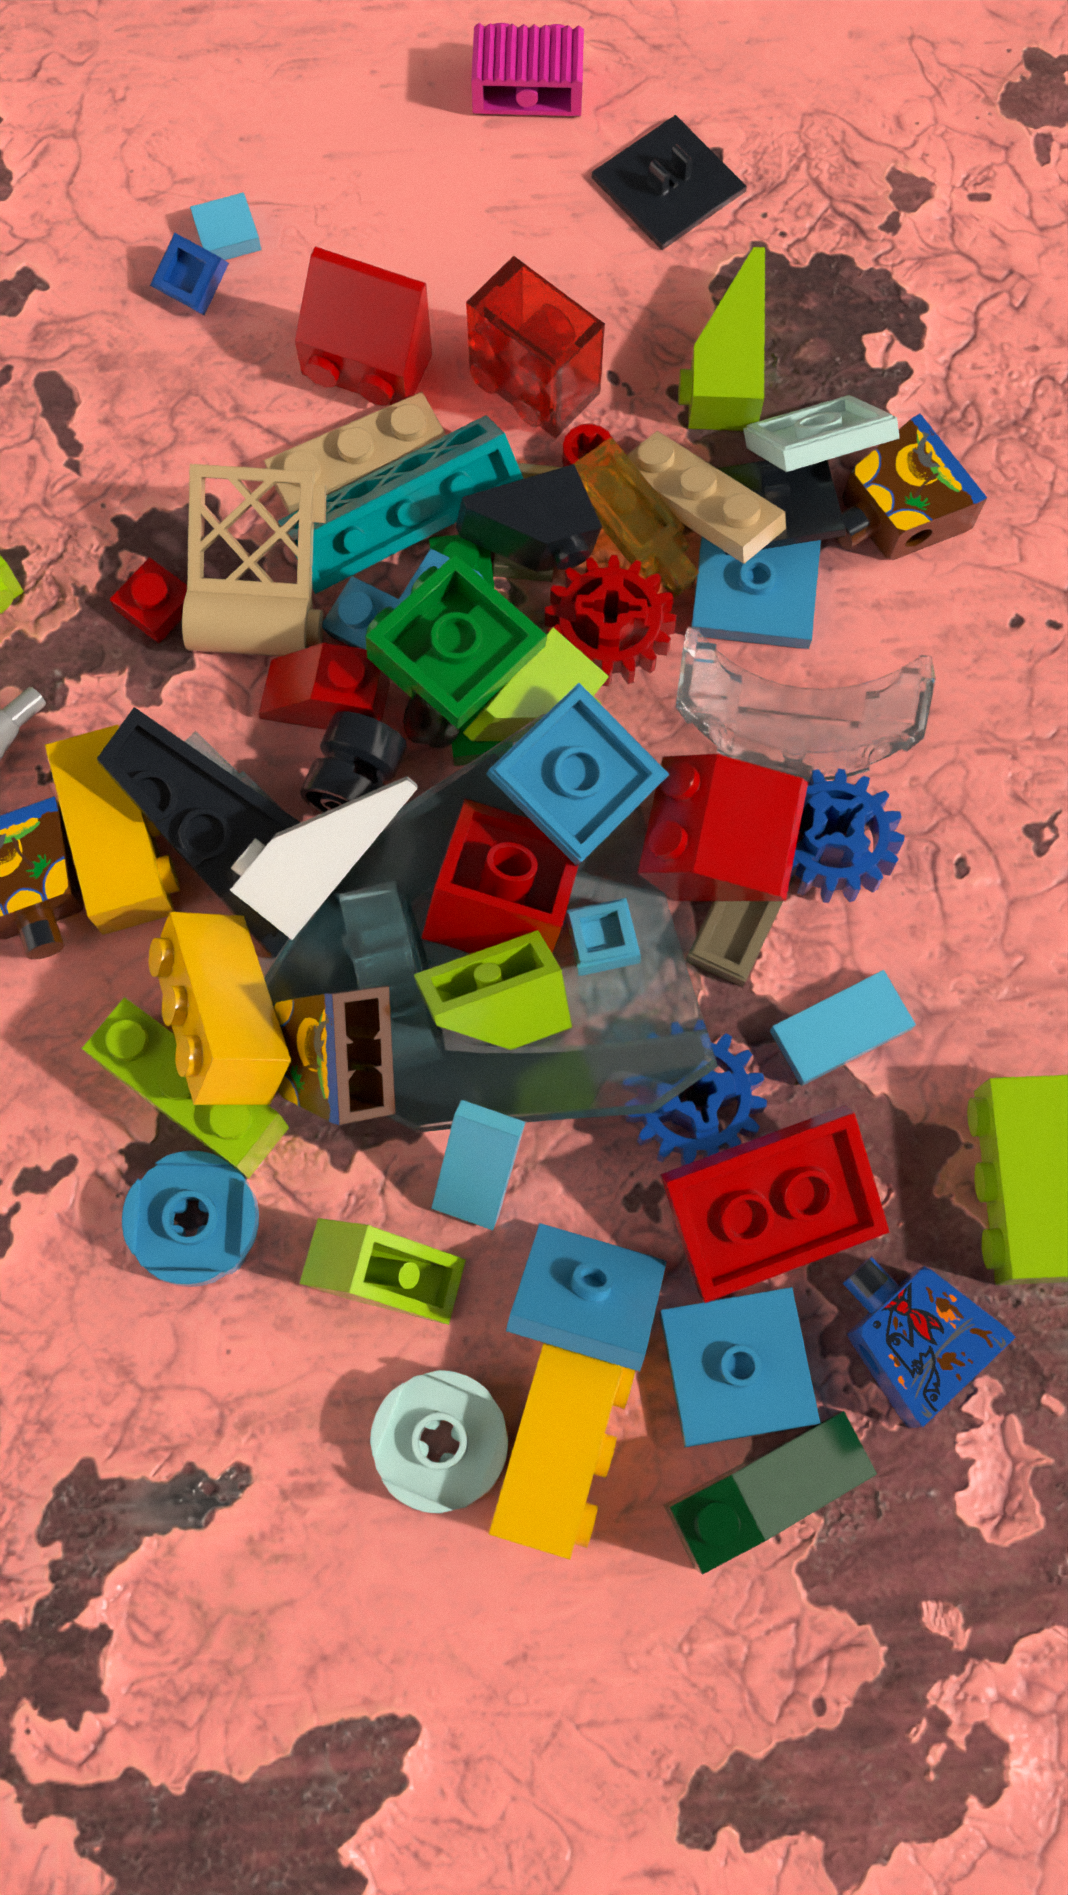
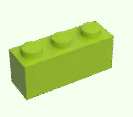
M124 997L81 1049L110 1074L249 1179L289 1129V1126L281 1115L269 1105H193L186 1077H181L176 1069L175 1053L177 1044L174 1034Z
M1068 1075L989 1078L974 1091L975 1097L969 1099L967 1106L970 1133L973 1137H979L982 1162H978L975 1166L974 1183L979 1202H986L989 1229H984L982 1233V1255L987 1269H994L995 1285L1068 1282Z

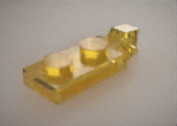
M610 437L574 463L603 531L628 562L632 564L635 560L641 561L640 573L645 578L658 573L661 576V584L668 592H672L674 598L691 587L696 576L699 575V571L683 553L690 546L682 534L685 527L615 440Z

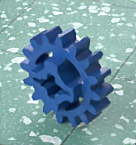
M838 768L833 781H826L819 769L812 771L799 829L803 838L796 844L790 876L796 875L801 879L798 886V894L803 896L812 886L821 888L822 902L829 903L834 891L842 890L848 902H853L858 896L861 885L873 893L878 890L883 875H891L899 859L895 854L899 853L905 835L895 832L902 816L900 811L885 812L883 810L890 796L886 790L873 796L866 791L870 778L863 776L853 785L847 783L845 769ZM868 828H870L873 837L872 853L868 850L871 841L864 834Z
M699 1026L694 1039L687 1041L679 1027L673 1028L671 1031L670 1044L701 1039L705 1060L716 1064L725 1071L717 1073L703 1065L702 1069L688 1080L689 1085H693L696 1094H708L701 1113L700 1110L696 1111L692 1101H680L687 1087V1082L674 1091L664 1088L658 1090L657 1094L651 1095V1082L642 1079L641 1081L625 1083L623 1095L630 1099L638 1100V1104L626 1110V1121L634 1123L642 1121L645 1125L637 1138L640 1146L650 1143L654 1139L661 1144L657 1155L658 1161L663 1163L674 1151L681 1154V1164L684 1166L694 1162L696 1155H703L705 1158L720 1152L719 1149L721 1148L726 1150L742 1144L737 1136L738 1133L752 1138L757 1134L760 1126L748 1115L762 1113L767 1106L766 1099L752 1095V1091L761 1086L765 1080L763 1073H746L744 1068L753 1054L749 1050H745L735 1056L728 1051L731 1045V1035L725 1033L717 1044L708 1042L706 1026ZM653 1038L648 1042L647 1048L664 1045ZM733 1101H737V1109L733 1121L725 1130L719 1133L717 1110L730 1105ZM671 1121L689 1132L690 1138L673 1133L662 1123Z

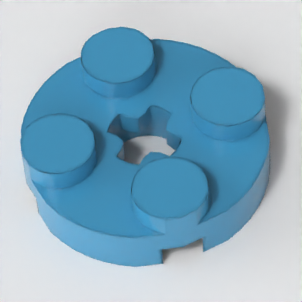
M181 1151L160 1159L155 1163L157 1166L147 1171L141 1180L139 1178L136 1180L124 1202L122 1230L128 1248L136 1256L141 1266L164 1282L184 1287L208 1285L225 1275L233 1274L241 1268L245 1262L246 1255L254 1245L259 1228L258 1202L247 1179L241 1172L217 1155L203 1151ZM189 1201H199L200 1211L209 1214L208 1223L198 1228L197 1235L186 1237L185 1228L174 1225L175 1213L186 1212Z

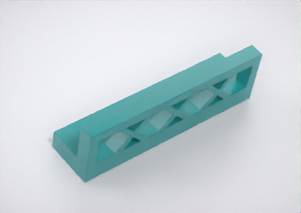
M485 415L327 495L326 523L314 522L312 589L314 593L317 594L456 523L462 497L524 479L505 433ZM298 511L278 520V523L283 526ZM299 523L288 533L297 544Z

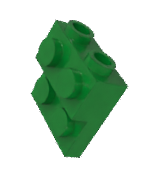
M454 554L439 569L436 566H432L425 570L412 586L411 594L395 609L389 606L380 611L369 624L365 638L367 658L411 698L419 694L453 726L459 729L546 646L547 634Z

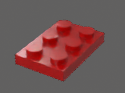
M846 1105L660 1174L698 1294L705 1303L890 1233L855 1112Z

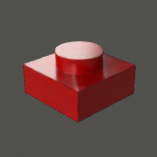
M149 557L109 600L116 612L160 643L182 620L187 585Z

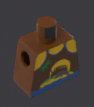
M920 413L899 429V439L879 445L850 472L842 496L844 504L848 508L841 512L846 536L836 537V540L845 549H851L870 537L885 558L895 560L965 533L974 527L987 500V496Z
M55 796L0 815V939H8L20 935L27 958L42 959L60 952L65 946L57 921L78 914L84 907L83 896L60 804Z
M382 985L276 1002L274 1010L291 1058V1062L278 1087L282 1098L337 1125L395 1114L389 986Z

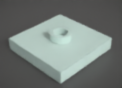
M850 395L748 424L746 428H743L747 449L785 472L900 438L897 417Z

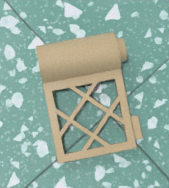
M190 464L188 581L182 614L183 641L188 651L283 656L322 643L324 631L322 628L324 621L323 611L313 609L311 593L314 522L326 523L327 485L315 484L314 471ZM206 478L228 479L245 498L222 522L205 505ZM241 480L262 481L263 483L251 493ZM277 482L300 484L299 511L281 526L259 502V499ZM253 507L275 533L250 556L227 529L249 508ZM206 519L214 529L204 538ZM299 523L297 544L288 533ZM221 536L244 562L226 579L204 578V551ZM281 539L298 557L297 583L274 582L257 563ZM251 569L261 581L239 579Z

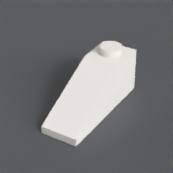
M406 776L278 832L266 846L255 838L231 867L241 877L230 891L293 940L417 790V784Z

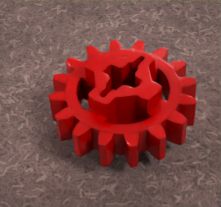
M611 555L608 567L599 568L593 557L586 558V571L582 575L569 567L565 570V587L553 585L550 589V603L552 605L545 607V626L550 627L547 633L554 627L609 676L602 685L608 687L614 673H621L627 684L634 683L635 667L637 666L651 674L656 667V654L667 656L671 644V637L668 635L674 634L676 615L669 613L672 610L674 598L672 592L658 593L661 576L656 573L646 579L640 576L642 562L635 560L628 570L620 568L618 555ZM604 618L616 619L615 623L604 622Z

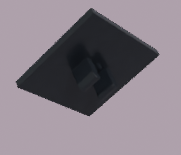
M674 115L592 171L591 176L661 250L741 196L747 189V186L677 115Z
M767 460L717 468L785 511L786 529L763 549L846 536L845 525L828 460L788 472Z

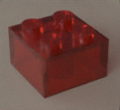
M513 256L466 301L470 373L482 390L489 394L497 393L514 406L515 411L525 423L535 428L540 426L556 439L600 394L605 323L517 257Z

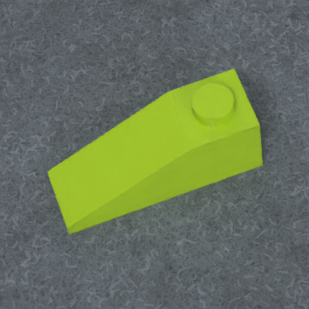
M753 247L695 342L691 369H680L678 405H689L688 429L744 431L743 428H746L748 424L759 422L764 402L765 247Z

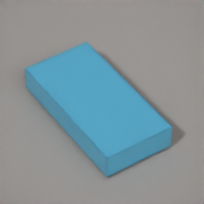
M882 970L772 1026L770 1033L800 1086H803L911 1031L916 1024L887 974Z
M461 1100L454 1114L431 1209L493 1230L500 1215L526 1122Z

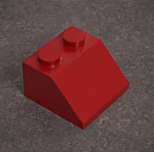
M315 246L310 256L295 335V345L301 374L307 376L320 386L327 388L336 386L360 394L367 401L380 406L392 405L413 396L432 357L426 283Z
M721 754L663 756L661 766L669 775L655 789L638 874L674 901H786L808 783L801 777Z
M465 799L433 891L421 938L472 954L538 930L553 954L565 918L578 866L529 818Z

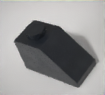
M575 464L462 497L456 529L461 538L539 572L555 566L559 570H567L569 567L574 568L585 562L586 558L592 555L602 525Z

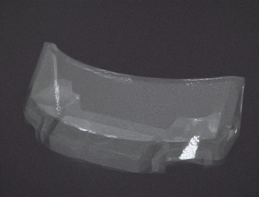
M687 627L675 707L686 723H693L703 735L717 745L716 751L724 756L798 776L805 781H809L813 770L819 769L824 775L825 780H833L838 768L845 769L847 777L870 771L871 764L885 759L901 749L907 752L924 739L936 676L932 656L919 655L917 659L897 671L858 685L827 689L800 688L784 685L743 669L717 650L716 644L709 643L699 632V628Z

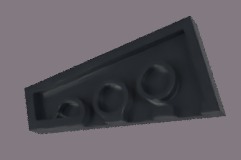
M133 707L97 757V763L234 915L244 916L249 932L273 959L276 958L289 937L230 891L241 877L231 867L255 838L266 846L276 833L301 822L143 712Z

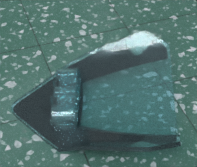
M541 714L466 766L404 805L293 940H288L264 977L273 1007L276 1002L325 993L382 985L389 986L395 1114L386 1117L417 1133L451 1129L454 1114L461 1100L525 1122L653 1113L718 1067L683 957L666 895L638 874L647 831L640 804L579 864L567 910L626 898L641 954V963L578 976L564 918L553 956L562 969L572 1028L509 1050L436 1026L416 985L414 974L471 954L421 938L433 891L464 800L468 799L528 818L486 773L545 714Z

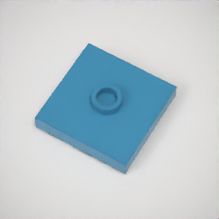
M701 536L690 636L809 649L813 634L821 540L762 549L743 564L731 555L725 556V551Z
M578 683L488 770L486 775L578 866L669 773Z
M539 1223L512 1306L506 1332L640 1372L646 1355L667 1260Z
M792 1287L659 1311L684 1448L820 1424Z

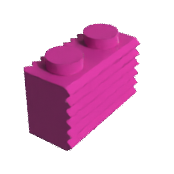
M503 22L489 23L487 26H483L481 23L476 24L473 34L471 78L473 113L581 116L584 29L579 25L572 29L569 25L564 26L561 24H551L548 26L545 24L541 28L535 24L528 28L525 24L517 27L513 23L510 25Z

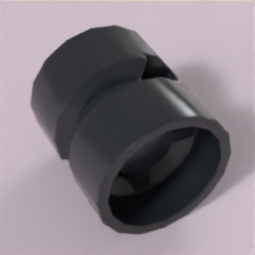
M349 711L336 712L332 716L320 743V749L325 758H316L312 762L300 790L302 799L314 809L324 813L385 786L383 781L391 780L397 773L407 748L406 740L393 728L372 717Z

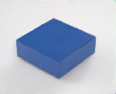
M174 232L150 286L205 316L229 263Z

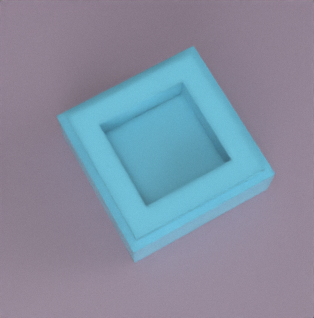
M244 192L190 207L202 248L224 260L262 250Z
M626 898L566 910L565 922L578 976L641 963V954Z

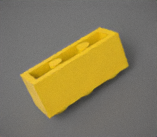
M118 724L45 744L87 916L102 935L167 917L169 912H175L170 893L180 891L178 877L170 855L160 857L155 837L162 834L97 763V757L120 727Z
M169 912L160 938H154L151 942L148 963L151 975L159 979L163 994V1021L165 1025L172 1026L177 1044L175 1053L176 1069L181 1077H186L193 1105H270L291 1062V1058L244 916Z
M543 1343L488 1535L569 1560L571 1559L574 1545L588 1547L598 1511L597 1505L586 1502L593 1475L607 1477L617 1437L606 1434L605 1431L612 1406L625 1410L635 1370Z

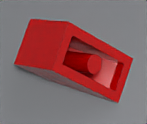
M320 643L271 659L258 715L263 720L323 730L327 729L332 716L340 711L360 713L382 722L390 686L389 677L367 658L366 649Z

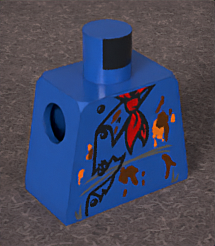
M871 1256L842 1283L869 1312L847 1333V1336L896 1413L908 1428L924 1427L1016 1338L1004 1325L925 1266L913 1271L898 1285Z

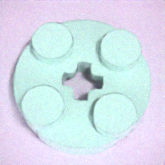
M445 1370L414 1376L393 1389L383 1400L375 1415L370 1436L372 1456L375 1460L376 1470L388 1491L403 1504L427 1513H443L465 1508L487 1493L499 1478L508 1452V1436L504 1415L489 1391L466 1375ZM444 1420L453 1425L451 1437L459 1441L460 1444L455 1455L444 1453L439 1462H435L427 1458L429 1445L420 1441L421 1434L425 1427L436 1430L440 1426L441 1421Z

